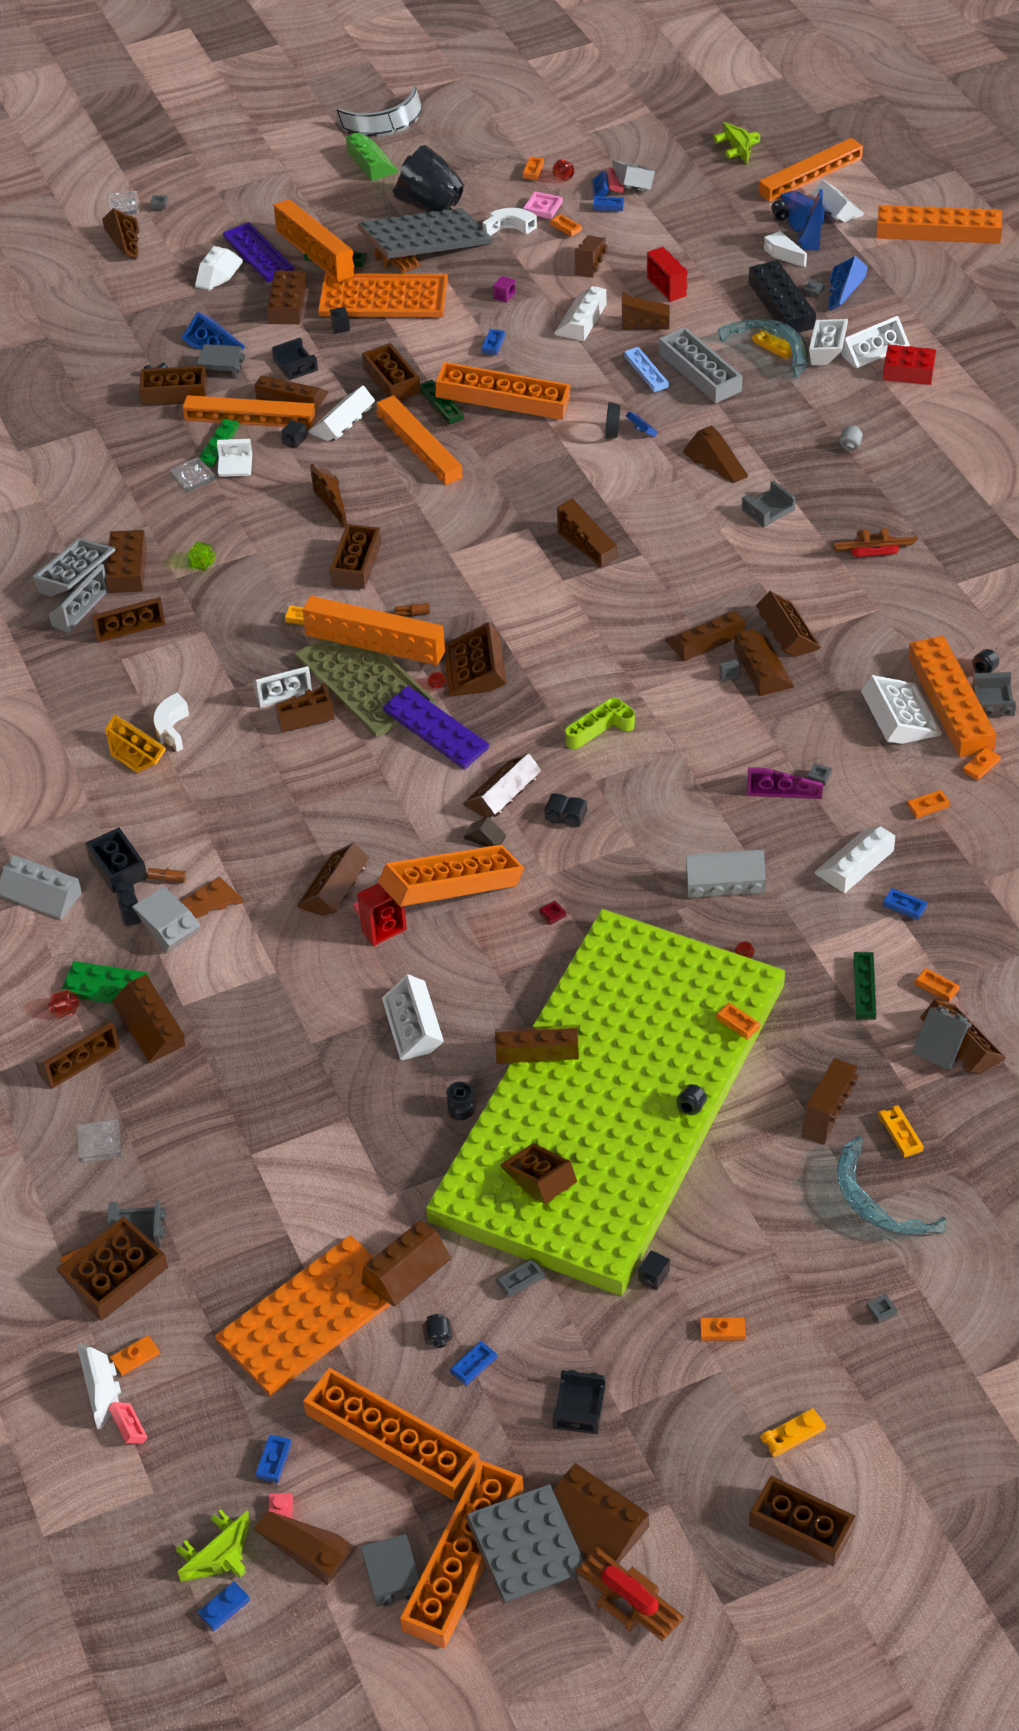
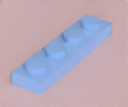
M639 347L624 351V357L653 392L669 388V382Z

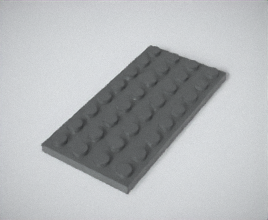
M462 208L373 221L366 220L358 222L357 225L361 233L387 259L492 244L493 238Z

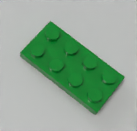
M73 961L61 989V994L65 997L112 1004V1001L128 982L145 974L149 978L148 972Z

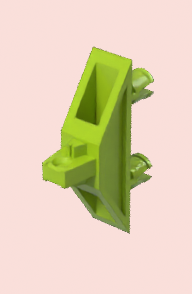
M723 122V133L714 134L713 139L716 144L728 141L733 149L725 151L726 157L730 159L739 156L747 165L751 146L760 142V134L758 132L748 133L745 129Z
M218 1510L220 1518L213 1515L211 1521L223 1532L199 1553L187 1540L183 1541L185 1549L180 1545L177 1546L176 1552L188 1562L178 1570L180 1582L219 1575L224 1572L227 1573L229 1570L238 1578H241L246 1573L245 1566L240 1561L243 1559L241 1553L251 1521L248 1510L234 1522L223 1510Z

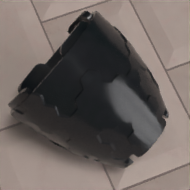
M420 145L412 156L409 155L400 168L401 174L396 186L392 190L395 198L406 204L428 212L453 210L451 206H456L463 193L464 183L440 155L428 146Z

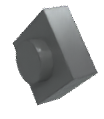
M152 195L151 209H166L167 196Z
M810 280L803 288V294L818 298L824 290V284Z
M736 659L719 665L721 681L739 676V663Z
M814 763L808 774V779L823 783V786H825L832 774V768Z
M886 1293L867 1302L866 1308L878 1324L897 1315V1309Z

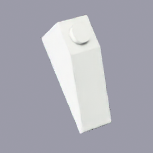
M781 231L765 237L764 250L773 258L806 267L807 253Z

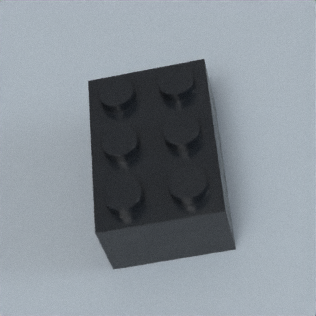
M120 827L85 842L89 859L113 894L116 893L115 885L117 883L130 880L133 884H136L148 878L144 861Z

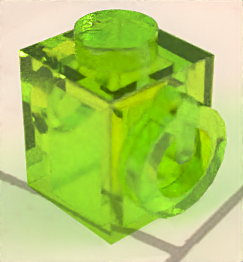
M196 541L188 553L189 566L203 571L208 566H212L216 555L212 545Z

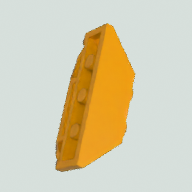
M115 714L105 728L111 756L136 773L156 765L166 750L161 743Z

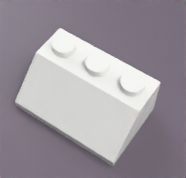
M824 179L811 193L816 198L819 190L823 189V208L828 213L831 212V216L837 221L840 219L843 222H847L864 215V212L840 190Z
M848 319L816 320L809 348L811 365H828L842 351Z
M308 666L253 681L255 695L260 708L277 704L294 695L297 698L305 694L307 689L312 691Z

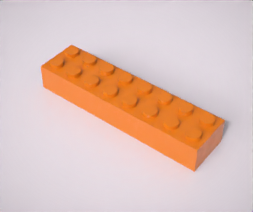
M290 199L273 204L276 232L303 254L306 253L310 260L337 282L354 276L353 250L351 247L346 245Z
M878 205L876 239L997 244L1001 242L1002 210Z
M443 362L436 380V397L563 420L570 399L571 384Z
M311 595L302 609L306 636L436 666L445 653L443 625Z
M944 635L910 642L908 659L959 758L979 754L985 747L993 751L995 749L996 733Z
M503 845L385 863L378 883L401 907L517 886L525 868Z
M330 1367L303 1400L307 1416L453 1501L457 1499L470 1481L480 1462L479 1452Z
M480 1460L400 1618L402 1632L441 1648H446L486 1567L465 1517L471 1512L521 1495L523 1492V1476Z

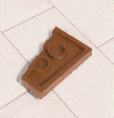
M218 877L180 902L191 911L195 918H198L218 908L219 910L226 909L227 905L236 903V905L241 904L243 899L221 877Z

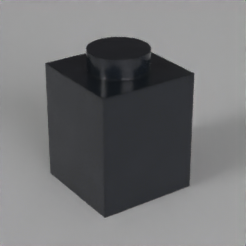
M337 307L331 309L330 319L334 333L350 331L349 316L346 308Z
M291 420L281 430L282 444L297 449L307 437L305 424Z
M650 1250L638 1269V1281L646 1287L658 1290L670 1271V1259Z

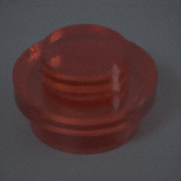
M434 672L428 678V684L430 687L438 689L446 684V678L442 673Z
M743 941L736 946L735 953L751 959L754 956L755 950L751 943Z

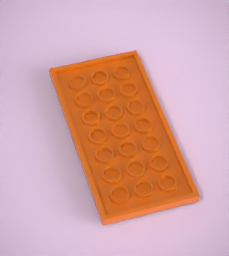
M325 273L318 314L319 316L330 317L331 309L345 307L349 317H443L448 274L354 273L353 277L337 282L328 273Z
M349 1235L215 1335L216 1341L269 1396H272L390 1306L389 1303L361 1284L363 1266L374 1257L352 1235Z

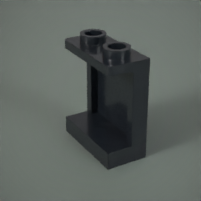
M301 338L272 347L273 360L289 381L318 371L316 356L308 354L303 347Z
M561 1370L557 1405L553 1413V1429L598 1434L606 1389V1376L598 1373H581L576 1370Z

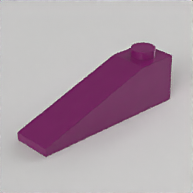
M748 767L747 796L822 799L823 783L770 768Z

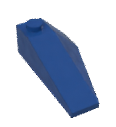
M823 189L819 190L802 227V234L798 235V244H801L802 250H820Z
M796 190L781 194V198L789 210V225L796 232L802 231L804 222L815 200ZM822 207L821 225L824 224V208H823V207Z
M856 256L833 268L830 276L832 286L829 287L831 295L829 296L828 309L830 311L841 306L866 277L868 266Z
M200 312L195 314L181 338L192 347L202 349L204 344L241 346L242 351L245 348L244 344L220 324Z

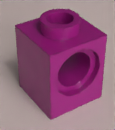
M501 276L493 285V299L507 303L516 293L515 279Z

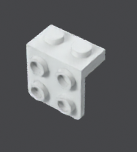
M251 439L217 440L219 454L218 476L251 475L253 455Z

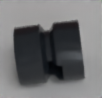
M454 1082L446 1091L448 1113L456 1120H466L474 1113L473 1089L466 1082Z

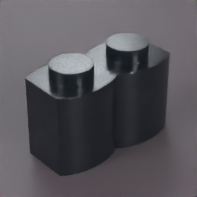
M557 793L551 794L544 809V817L551 823H564L570 827H580L587 813V801L577 797L569 798Z
M130 880L117 883L115 885V892L124 925L140 924L141 919L132 908V906L138 903L133 883Z

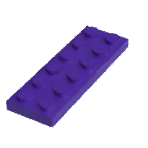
M250 222L223 232V238L267 282L273 281L274 271H294V266Z
M409 686L383 706L385 713L464 770L489 749V744Z

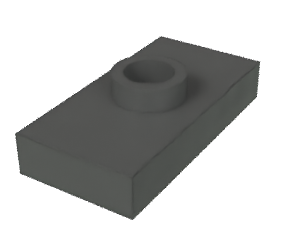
M532 1258L497 1278L496 1283L507 1298H510L545 1278V1274Z

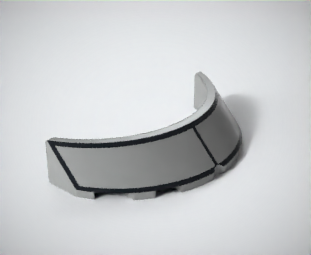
M413 86L411 94L405 101L384 111L356 113L340 108L336 109L337 123L347 133L349 131L360 132L366 137L368 134H375L377 137L387 136L403 131L409 127V124L416 122L422 111V103L416 86Z

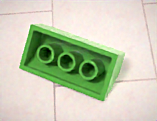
M360 132L346 136L347 152L371 181L398 173V169L373 140Z

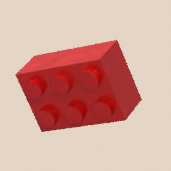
M663 246L648 251V280L670 302L686 297L688 288L687 269Z
M888 344L883 368V380L931 385L937 349Z
M379 883L357 893L361 930L373 946L407 930L405 906L400 907Z

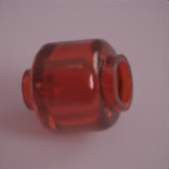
M559 159L553 166V175L563 181H568L574 175V165L567 160Z
M69 989L53 993L50 997V1002H48L50 1012L59 1018L74 1014L77 1011V1007H79V999L76 993L71 992Z

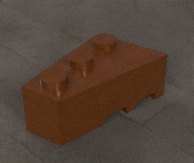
M588 235L583 240L584 244H579V248H575V275L593 278L599 270V264L603 262L608 245H606V238Z
M622 292V329L669 330L670 305L654 300L646 301L639 296L632 297Z
M324 682L319 684L317 689L312 691L310 689L305 690V694L297 698L294 695L275 704L277 719L282 732L325 723L335 719L332 701Z

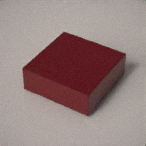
M555 900L539 909V914L550 925L566 917V911Z

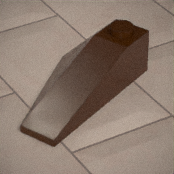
M112 208L102 218L104 229L124 255L136 260L138 258L137 242L139 241L137 237L139 233L137 220L126 213Z
M712 425L697 431L683 450L691 461L696 464L699 462L705 465V468L708 470L713 469L718 472L719 476L732 483L748 477V474L722 435Z
M311 464L310 471L313 491L345 528L347 524L346 513L337 477L333 476L329 470Z
M267 1511L253 1529L326 1585L331 1582L356 1550V1547L336 1533L271 1511Z

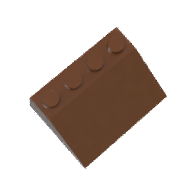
M490 622L444 644L450 696L491 692L507 684L500 634Z
M123 1216L56 1269L85 1306L100 1321H103L168 1269L165 1253Z
M577 1463L573 1464L553 1491L583 1560L598 1547L619 1564L649 1528V1513Z

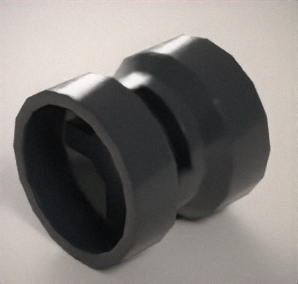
M776 200L772 203L771 209L776 220H786L789 217V210L783 200Z

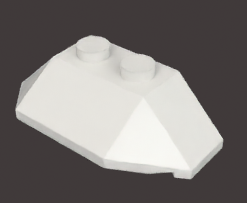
M213 246L200 263L195 287L210 291L213 287L223 284L233 276L242 264V259L235 252Z
M79 1343L77 1344L95 1423L99 1430L104 1427L112 1415L109 1410L110 1405L113 1402H119L117 1395L122 1393L119 1382H114L113 1376L117 1375L114 1362L109 1363L106 1354Z

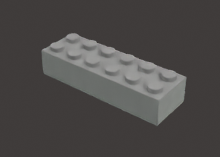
M686 327L659 338V354L714 403L742 392V375Z

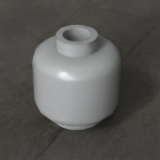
M850 425L842 430L839 443L846 451L857 450L860 447L863 434L857 426Z

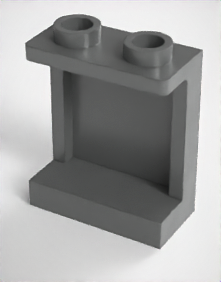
M204 344L197 366H205L206 374L208 370L231 371L233 378L237 379L238 373H241V364L244 363L245 355L242 353L241 346Z
M772 481L770 482V489L754 499L749 495L742 497V511L761 526L766 527L794 511L796 498L781 485Z
M1011 672L974 673L972 688L987 717L1015 716L1016 701H1013L1010 686Z
M940 1005L929 1009L912 1053L948 1070L954 1069L957 1062L955 1060L966 1031L971 1027L972 1023L968 1022V1018L961 1014H956V1016L950 1014L949 1009Z
M160 1200L155 1201V1207L119 1209L117 1202H109L107 1229L124 1216L157 1247H161V1239L165 1238V1229L162 1226V1221L166 1220L165 1208L161 1207Z
M403 1534L361 1546L362 1557L366 1565L376 1606L386 1607L394 1604L396 1601L410 1600L419 1582V1576L407 1535Z

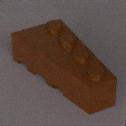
M573 498L557 507V533L601 568L617 559V545Z
M836 1058L833 1059L806 1106L802 1138L825 1145L839 1113L844 1107L846 1099L851 1094L852 1086L855 1087L859 1078V1075L856 1074L857 1065Z

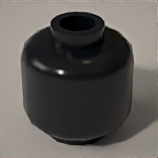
M983 649L974 656L972 660L973 668L977 673H991L998 667L999 657L993 650Z
M689 1084L681 1090L676 1103L684 1114L697 1115L704 1107L707 1095L700 1086Z
M443 1314L430 1315L422 1324L424 1340L427 1344L433 1345L434 1348L447 1346L446 1343L453 1337L451 1322Z

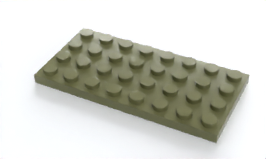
M320 639L295 653V658L304 667L308 666L309 672L320 683L324 682L327 690L376 738L401 725L383 711V706L407 686L436 705L435 699L387 654Z

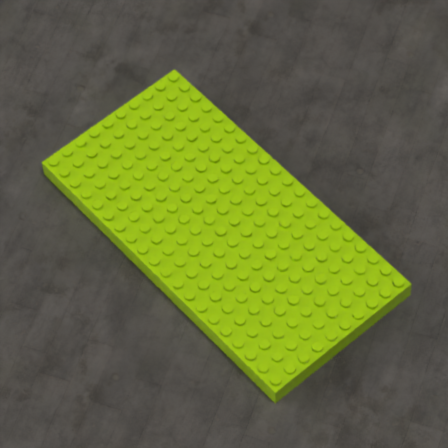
M602 909L533 1027L576 1024L579 1059L510 1064L426 1207L427 1221L529 1261L533 1258L538 1265L623 1296L784 987L785 970ZM728 1003H731L761 1024L760 1029L748 1040L716 1019V1014ZM689 1084L700 1086L707 1095V1101L697 1115L684 1114L676 1103L681 1090ZM532 1143L570 1160L577 1179V1183L546 1204L532 1198L501 1167L503 1162Z

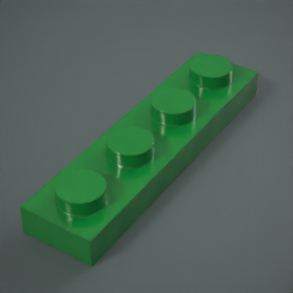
M222 420L198 457L199 465L215 466L219 459L217 440L232 439L239 428L238 421Z

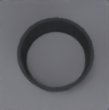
M608 403L605 439L618 437L620 404Z

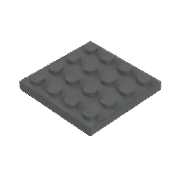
M550 1484L466 1515L465 1518L503 1605L580 1576L576 1569L584 1560Z

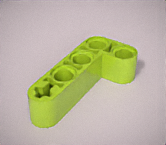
M618 698L608 699L565 729L566 746L570 749H578L613 725L624 732L632 731L635 727L634 710Z

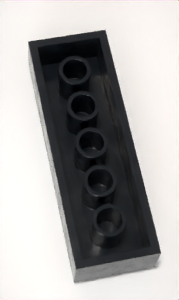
M778 260L749 267L748 283L776 323L780 324L779 326L783 328L781 330L786 336L797 334L795 330L801 333L814 329L816 312Z

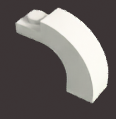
M520 208L495 210L490 213L489 219L482 222L483 230L490 236L506 228L517 229L524 234H528L537 228V215Z
M178 692L160 703L154 714V725L158 741L161 744L167 743L169 747L172 746L177 752L183 749L181 736L173 728V725L177 721L189 716L187 702Z

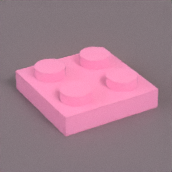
M535 191L523 209L537 216L552 219L563 203V197Z

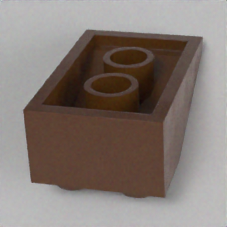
M534 1143L501 1164L502 1169L532 1198L543 1204L552 1201L554 1197L567 1191L572 1185L577 1183L570 1160Z

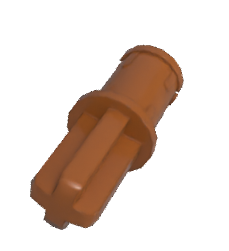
M411 603V605L395 607V615L399 616L412 615L414 617V615L430 614L429 603Z
M168 867L166 869L148 868L147 871L148 879L164 880L165 883H168V881L185 883L186 871L169 870Z

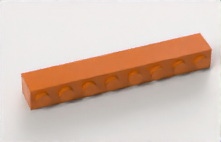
M849 138L759 180L758 194L769 202L777 199L783 193L796 190L862 159L863 145L853 138Z
M187 395L183 405L184 419L186 421L221 423L223 419L238 421L239 424L285 427L293 420L305 424L306 429H310L315 420L313 403Z
M394 395L377 402V416L385 422L387 427L393 430L394 434L410 448L413 454L419 457L422 463L424 462L429 471H432L438 480L448 485L463 478L462 465Z

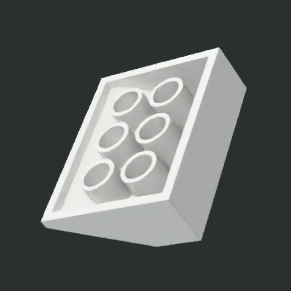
M874 675L870 677L861 692L884 738L888 742L903 744L941 736L942 732L916 683Z

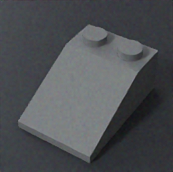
M612 160L617 180L623 184V187L632 189V186H635L637 190L641 191L651 189L655 171L641 165Z
M165 886L132 906L165 953L198 934L201 927L191 911Z

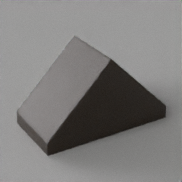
M487 816L472 823L463 837L466 840L489 847L501 845L506 838V834Z

